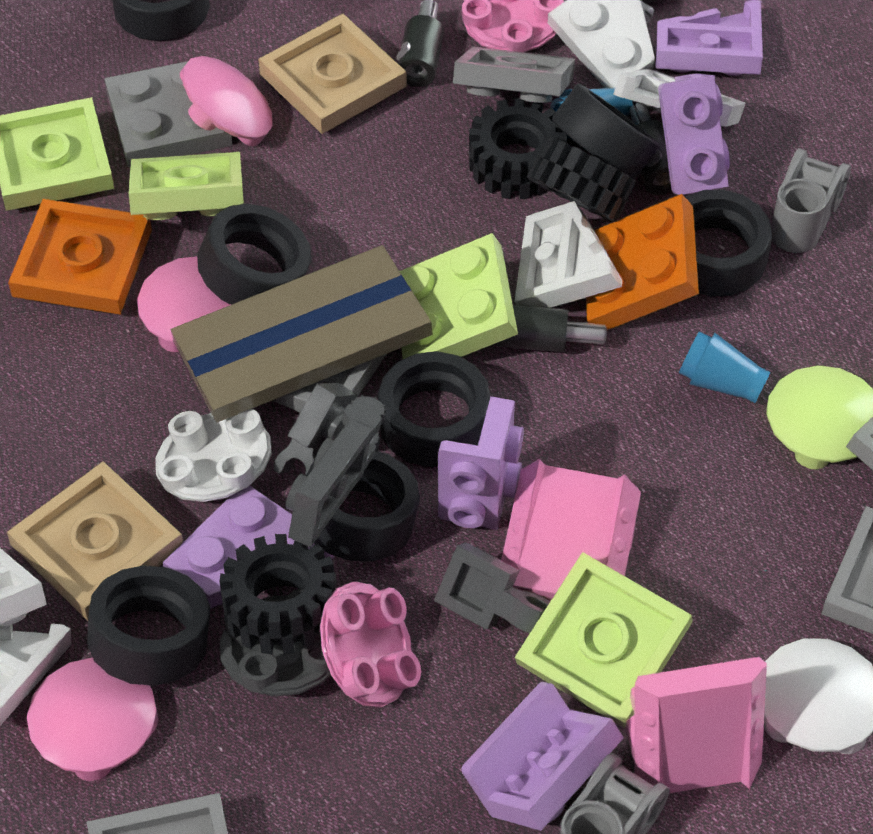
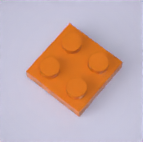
M683 194L594 230L623 281L620 288L586 297L588 323L605 324L607 330L699 294L693 206Z
M42 199L8 282L11 296L121 315L152 231L151 221L146 219L144 214L131 215V212Z

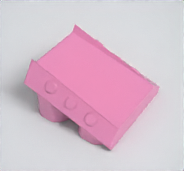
M540 459L522 468L501 561L520 570L513 587L535 593L551 601L582 552L625 576L629 552L634 538L641 491L625 474L620 478L607 477L548 466Z
M760 657L638 676L635 686L631 688L630 693L634 715L626 721L625 728L634 761V774L653 786L663 783L670 788V793L737 782L743 783L750 790L762 764L767 663Z

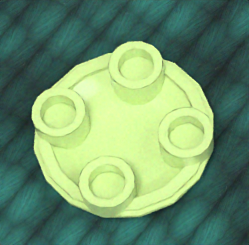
M813 366L797 369L780 379L770 393L766 407L767 418L774 435L789 450L795 452V458L802 466L809 469H821L829 462L835 463L857 458L846 446L853 435L873 417V389L862 378L841 368Z

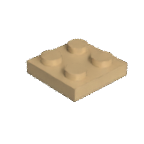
M343 13L259 58L260 75L321 134L407 87L406 71Z
M101 462L7 531L10 545L87 621L91 595L104 579L122 569L143 565L159 567L183 543L182 534L105 462Z

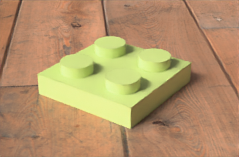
M92 97L0 115V187L6 211L41 204L42 199L57 201L114 189L112 173Z
M240 152L131 159L129 181L131 215L144 214V217L149 220H165L175 217L177 212L200 210L202 215L215 216L229 206L244 204Z
M493 233L400 271L431 320L433 333L429 337L402 347L403 359L416 353L434 351L462 357L518 334L502 245Z
M582 552L516 654L515 660L518 665L546 682L553 684L556 688L601 715L612 718L621 727L626 728V721L634 715L630 693L631 688L635 686L637 677L662 672L692 624V615Z

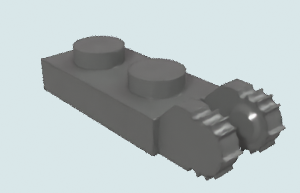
M361 395L359 398L355 397V400L348 404L343 412L342 422L345 426L335 440L329 437L325 439L317 453L314 467L310 474L307 476L301 473L295 479L286 501V508L293 511L288 538L311 547L364 474V470L379 448L381 438L379 437L380 433L377 432L380 426L383 425L386 415L385 405L377 400L376 397H364Z

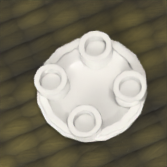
M253 409L216 423L211 413L200 415L194 411L182 412L173 417L168 424L170 435L163 441L156 455V476L166 491L182 500L206 502L227 498L249 487L264 472L272 454L271 437L264 428L260 415Z
M800 639L781 646L765 661L767 663L764 729L771 738L779 742H789L813 752L853 754L865 746L867 738L873 733V665L852 647L830 639Z

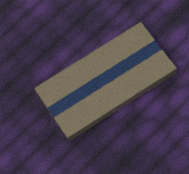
M383 245L170 329L174 344L216 423L433 335L431 320Z

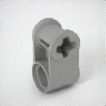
M800 148L796 150L785 179L778 190L771 224L772 241L777 247L787 252L802 253L813 249L817 245L832 212L837 210L850 177L851 165L842 163L837 167L808 157L806 150Z
M611 752L599 764L586 788L566 811L561 821L560 834H646L661 813L668 799L670 788L663 783L653 786L623 767L622 758Z

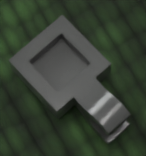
M340 383L316 384L288 434L292 438L290 444L280 452L275 460L274 471L278 474L289 473L294 462L300 459L305 465V475H307L325 439L329 437L335 440L345 427L342 422L343 412L348 404H351V401L355 400V397L358 395Z
M467 542L457 545L434 599L435 602L486 630L496 626L499 618L502 617L527 633L532 631L550 603L548 599L540 595L514 588L513 585L520 570Z

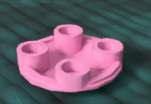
M465 0L462 3V21L468 35L481 46L490 49L526 52L540 48L555 37V31L547 23L548 13L564 3V0Z
M200 56L191 58L180 71L183 86L190 101L193 103L188 109L189 116L200 128L211 131L217 127L234 137H238L244 144L252 147L257 146L272 128V111L266 98L256 85L238 69L219 59Z
M197 256L178 258L158 267L144 280L137 297L140 319L148 331L158 337L161 347L170 352H179L174 344L171 328L230 305L222 301L206 286L198 271Z
M351 582L335 589L324 605L320 623L322 652L331 676L345 695L362 706L381 708L397 700L404 689L417 685L421 677V666L411 649L410 635L404 622L407 608L402 595L394 588L389 587L378 590L371 584Z
M93 657L70 662L48 675L33 694L27 714L30 739L42 757L65 771L75 772L79 778L85 781L100 780L107 776L112 768L118 767L135 756L155 731L159 721L153 691L149 685L129 684L112 677L94 662Z

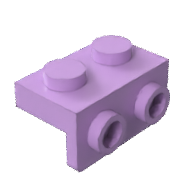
M690 74L675 77L674 82L659 85L658 92L672 192L680 195L728 187L727 171L730 166V158L727 144L722 138L720 116L723 111L722 96L718 85L715 84L714 75Z
M490 397L478 446L447 440L441 441L438 452V517L440 519L452 521L454 524L464 528L484 527L498 530L505 497L515 498L519 475L522 469V463L518 461L522 448L524 427L514 426V400Z
M540 682L463 764L462 773L491 817L541 831L549 822L556 819L562 813L565 803L588 777L593 775L599 764L624 737L612 718L569 710L553 684Z

